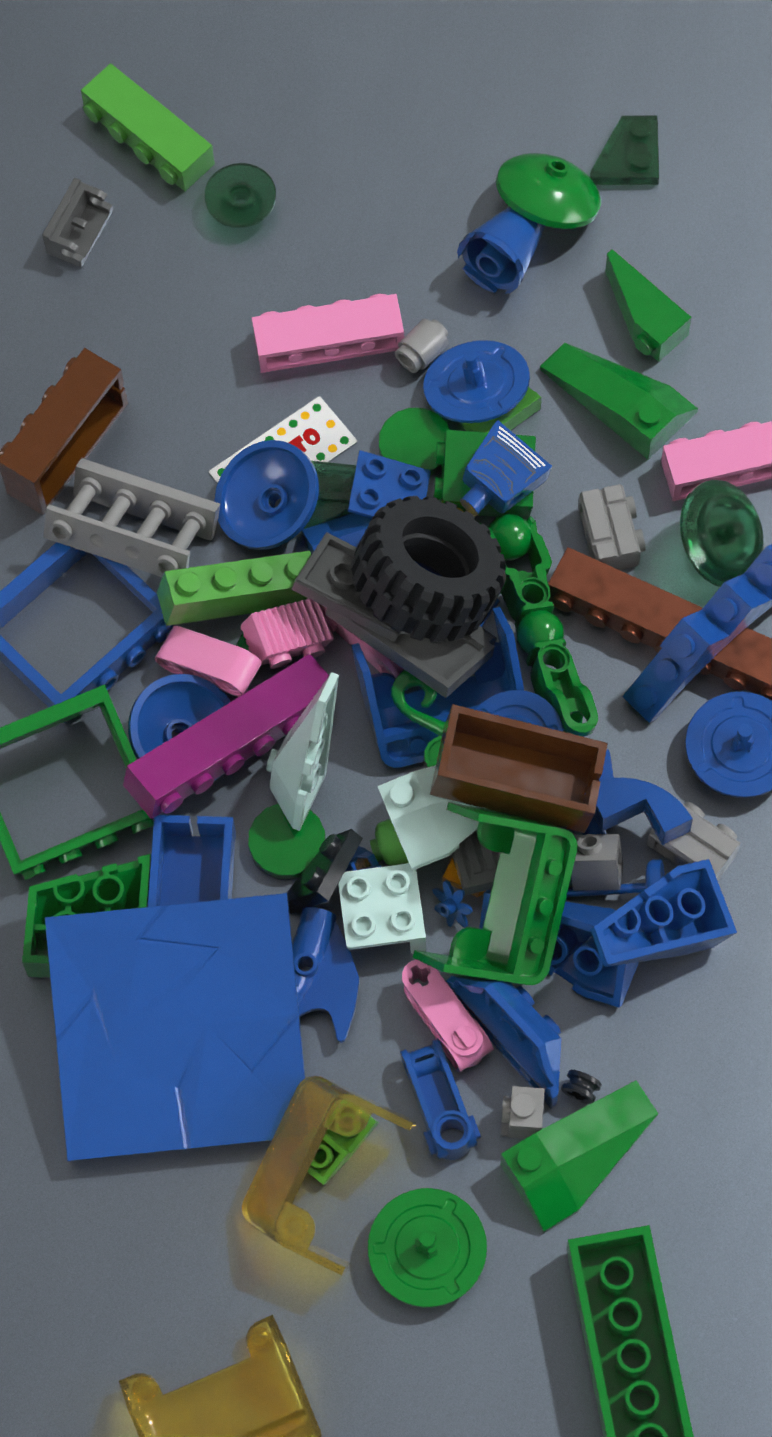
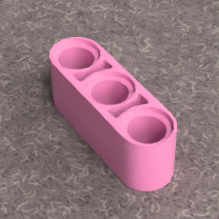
M173 626L155 656V661L167 671L173 674H189L201 677L216 685L223 692L237 697L245 694L262 664L257 656L246 649L180 626Z

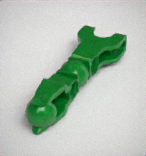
M503 514L496 517L487 526L491 533L490 537L497 539L501 547L500 554L504 555L505 561H515L528 553L532 572L528 573L526 571L518 572L515 568H508L506 566V580L500 594H502L511 617L515 620L517 643L522 651L528 654L526 663L528 666H532L530 678L534 692L547 700L556 709L564 727V732L582 737L588 736L593 733L596 727L598 713L591 691L581 683L572 656L565 647L564 627L559 618L552 614L554 604L548 601L550 588L547 574L551 567L552 559L543 537L537 532L536 521L531 516L525 520L516 514ZM546 665H551V666H553V667L556 668V669H551V668L547 667ZM583 717H585L587 722L582 723Z

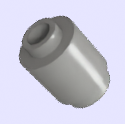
M422 319L398 343L399 348L395 351V356L399 363L412 373H416L419 369L424 370L449 345L447 339L448 332L437 320Z

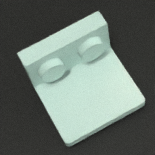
M409 863L344 872L338 886L347 949L354 950L409 942L411 954L414 953V950L427 952L417 871H412Z

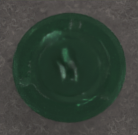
M709 480L700 483L691 490L681 510L680 533L682 544L694 569L706 581L721 587L724 582L744 574L764 550L762 524L749 498L739 488L729 482Z

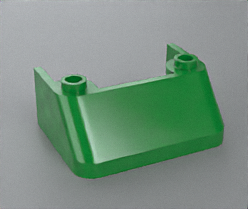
M448 802V811L479 822L477 836L480 844L488 850L500 852L483 929L466 927L457 932L452 940L449 955L414 950L413 958L446 973L524 985H536L542 982L550 970L577 853V840L569 830L494 810Z

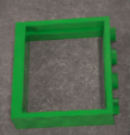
M105 684L0 727L1 749L100 708L125 768L137 760ZM142 809L20 860L0 812V843L14 876L22 874L24 879L27 880L46 872L44 865L59 859L61 865L83 856L80 849L94 843L97 849H101L119 841L116 834L130 828L133 834L153 827L154 822Z

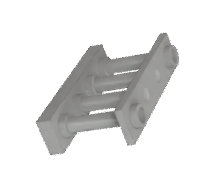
M81 458L75 468L73 490L75 498L66 510L50 504L47 506L43 538L163 577L165 571L188 568L190 551L186 549L195 536L210 541L217 533L220 503ZM90 501L110 507L102 521L81 515ZM125 513L145 519L137 533L116 527ZM160 524L180 530L172 545L151 538Z

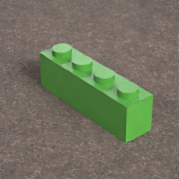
M110 63L81 89L84 104L83 111L91 121L95 123L100 122L107 127L110 135L117 142H125L129 145L140 161L145 164L151 163L156 167L167 183L171 185L175 183L181 189L187 191L215 165L212 144L113 64Z
M303 551L165 571L157 590V596L166 626L250 614L308 599L293 591L292 587L297 576L311 557V552Z

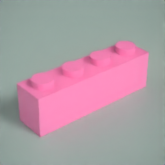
M375 294L367 299L355 301L338 300L333 304L318 307L306 305L293 311L281 313L269 311L260 316L252 317L261 373L393 352L399 348L398 343L404 338L397 294Z
M772 421L762 424L750 422L741 426L740 429L726 432L714 430L707 433L704 437L691 440L679 438L663 446L661 465L672 501L772 479Z

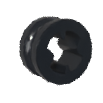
M569 1070L567 1074L569 1082L562 1085V1092L582 1103L591 1104L595 1102L596 1096L594 1092L601 1089L602 1083L587 1073Z

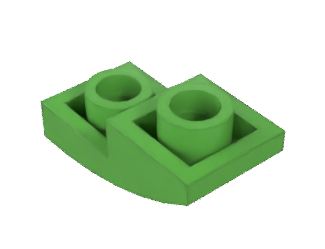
M345 1096L321 1128L317 1127L292 1160L321 1184L326 1185L356 1152L379 1122L349 1097Z

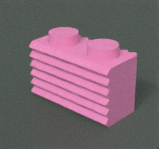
M309 598L292 604L269 608L265 611L254 612L241 624L243 637L246 638L249 651L261 660V665L269 664L271 669L287 665L292 661L291 657L299 655L305 657L311 654L313 658H316L325 653L324 648L334 639L321 604Z

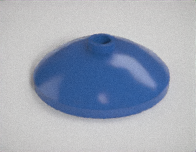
M279 440L258 442L239 452L224 469L215 492V502L220 503L218 522L226 535L241 546L255 550H266L281 546L298 535L312 517L319 495L318 475L310 458L296 446ZM281 498L279 505L275 507L276 501Z
M173 674L154 681L140 693L130 711L128 735L135 757L139 759L170 740L172 732H177L178 734L231 701L216 685L198 676Z

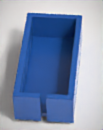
M158 815L154 817L148 907L232 899L236 841L233 817L197 816L200 836H193L190 816Z

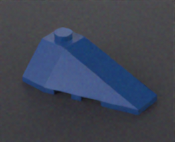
M491 890L484 892L479 927L483 929ZM565 901L548 974L552 976L556 973L573 985L571 989L583 997L620 1008L639 962L604 967L590 930L616 910Z

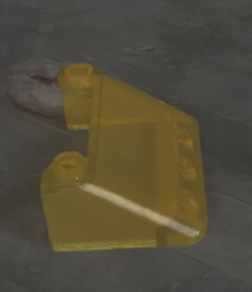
M273 1315L255 1322L249 1328L246 1335V1344L251 1355L250 1358L163 1395L156 1379L148 1374L138 1373L119 1380L127 1409L139 1437H322L285 1340Z

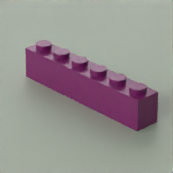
M311 654L306 655L127 765L123 786L151 819L162 812L165 814L173 812L182 804L183 799L194 792L196 795L205 792L215 779L223 774L231 775L235 773L248 758L255 754L262 756L267 753L277 740L288 734L329 675Z

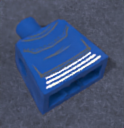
M497 420L465 468L462 480L471 489L461 498L460 502L468 512L475 516L487 504H490L499 513H505L545 483L551 472L552 465Z

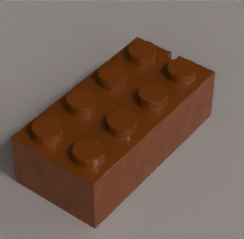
M86 348L81 351L77 358L73 357L68 361L64 368L63 376L55 386L51 385L45 391L41 405L34 414L30 413L24 418L20 426V432L12 442H7L0 450V472L7 494L42 515L46 513L47 506L49 504L52 505L75 475V468L80 459H87L128 405L120 368Z
M452 704L444 724L430 795L585 833L595 814L600 788L599 779L603 772L608 743Z

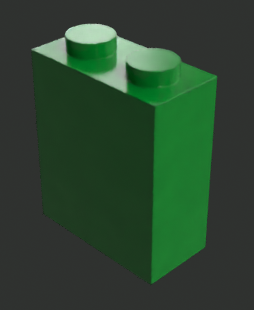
M446 430L444 441L437 442L435 464L442 465L441 478L435 477L434 498H437V500L444 504L447 501L456 504V508H460L464 513L466 512L460 500L471 488L464 483L462 478L465 468L488 433ZM516 435L535 451L536 436ZM534 491L505 513H499L490 504H487L477 516L498 517L503 514H516L523 519H528L533 508Z

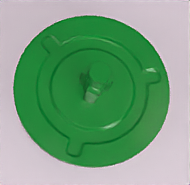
M415 1189L395 1197L378 1213L369 1233L368 1258L377 1281L391 1296L412 1306L438 1307L461 1298L475 1285L486 1262V1234L478 1215L463 1199L440 1189Z

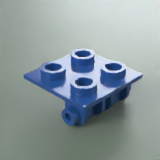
M359 450L347 511L373 518L374 514L381 507L386 506L391 501L400 498L403 500V498L408 496H418L419 499H423L427 496L431 471Z

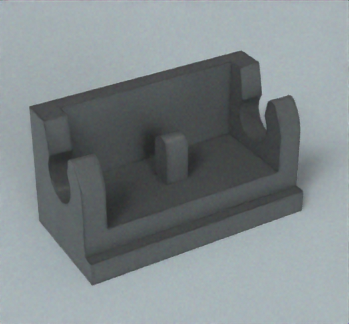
M77 178L73 179L42 234L47 254L74 265L83 266L113 212V205L104 201L107 197L104 191L85 184Z

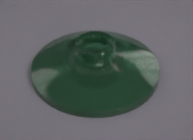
M247 163L231 164L219 169L207 182L204 193L205 204L211 216L218 222L235 228L250 227L263 221L272 212L276 202L275 184L267 172L255 165ZM244 199L247 201L241 204L235 203L237 200Z

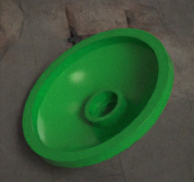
M541 153L518 155L505 161L499 168L496 176V187L505 203L518 214L541 225L561 229L583 227L597 217L601 207V196L592 179L574 164L557 156Z

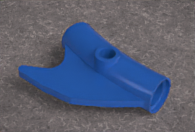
M305 907L302 910L292 942L299 1017L317 1010L327 1012L332 1018L337 1041L343 1043L346 1041L355 1013L360 984L359 976L351 952L346 947V940L336 922L337 916L325 909ZM305 967H311L308 971H302Z

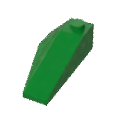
M567 343L561 345L540 365V370L647 460L698 412L696 406L670 385Z
M637 1080L537 1131L501 1153L500 1165L543 1233L579 1212L587 1202V1199L601 1182L603 1183L624 1154L631 1149L655 1120L658 1112Z

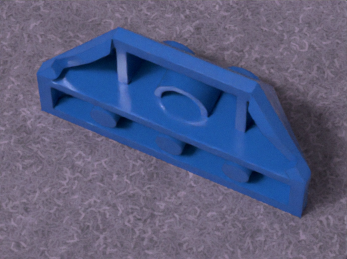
M459 976L448 978L446 980L447 984L471 1017L485 1031L494 1047L532 1088H545L544 1102L551 1109L557 1105L562 1038L559 1036L561 1030L555 1021L548 1015L542 1017L532 1007L535 1002L522 986L515 988L510 982Z

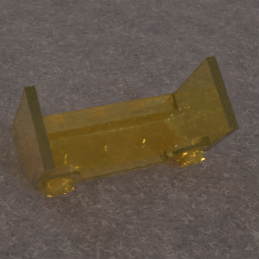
M310 1076L305 1078L297 1086L243 1200L242 1213L245 1220L281 1246L343 1275L348 1270L350 1263L311 1244L316 1232L315 1221L309 1212L292 1204L326 1131L330 1129L343 1136L356 1135L366 1127L372 1113L409 1131L414 1129L417 1122L325 1077Z

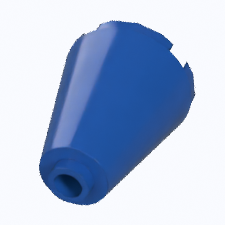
M507 207L467 234L459 243L457 255L458 258L462 255L466 263L463 267L464 272L478 286L489 292L496 293L498 289L507 290L505 294L513 292L518 288L525 276L545 225L533 222L518 214L512 208Z

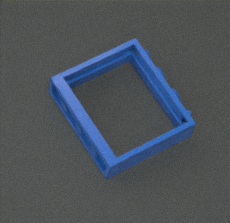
M58 542L44 552L0 591V629L88 552ZM92 554L153 613L62 694L0 635V661L48 708L104 684L107 691L110 690L125 669L138 665L144 659L146 651L156 642L160 643L166 640V634L175 626H166L157 594L127 565Z

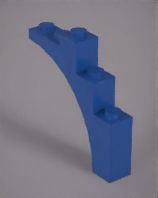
M772 544L765 547L744 574L724 582L702 610L690 614L678 622L660 644L661 650L622 696L649 723L660 716L685 686L724 647L772 607Z

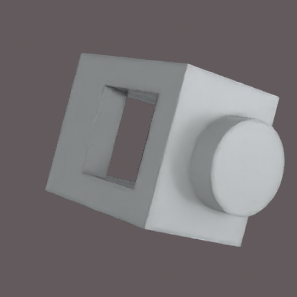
M512 1086V1096H503L501 1137L526 1139L542 1129L545 1088Z

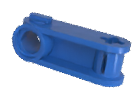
M438 1038L434 1039L431 1045L412 1052H408L406 1049L400 1051L405 1072L427 1128L423 1135L430 1154H436L438 1159L444 1158L448 1160H457L464 1157L472 1147L477 1146L476 1140L481 1138L474 1116L468 1117ZM448 1128H455L462 1132L463 1137L457 1142L450 1143L445 1141L441 1134Z

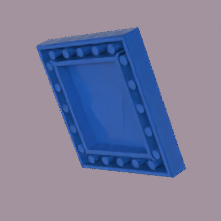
M287 893L45 917L67 1161L311 1136Z

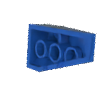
M709 859L677 866L590 929L604 967L683 956L711 949L737 933Z

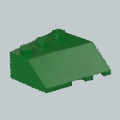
M151 854L137 857L138 860L117 865L114 863L103 866L102 870L80 876L73 874L29 886L22 963L28 977L50 978L45 917L148 907Z

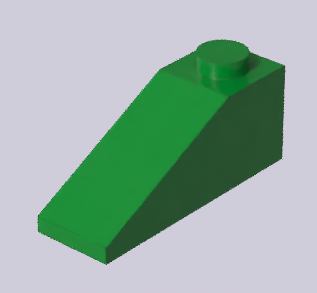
M611 249L607 253L605 272L632 340L641 353L647 356L651 355L660 362L689 335L692 317Z

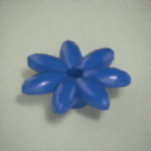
M445 880L443 882V890L440 888L432 889L433 894L441 901L435 905L434 910L440 913L441 916L446 917L449 927L453 926L457 920L462 927L466 928L468 921L465 915H470L473 909L468 904L461 903L465 897V891L460 889L454 892L451 883Z

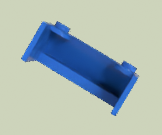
M501 607L493 608L499 642L494 644L495 648L492 658L474 673L475 676L469 677L447 698L437 692L435 702L429 708H422L420 704L424 699L425 692L423 689L406 693L404 696L405 701L410 707L446 722L452 704L475 710L482 702L493 695L510 690H524L514 633ZM359 643L352 644L363 700L381 759L386 765L394 768L423 762L426 746L438 735L413 722L399 711L391 697V687L395 677L388 673L371 675Z

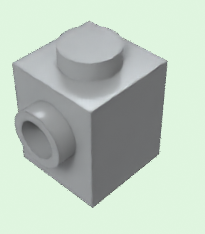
M619 834L574 835L577 840V853L571 875L573 891L620 890L624 862Z

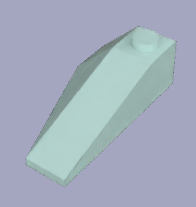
M332 672L288 732L280 749L272 750L267 762L266 771L271 772L270 790L292 829L300 831L327 773L339 675Z
M436 765L413 771L378 786L412 871L450 856L460 847L459 844L478 830V821L447 810L448 802L467 806L473 805L430 795Z

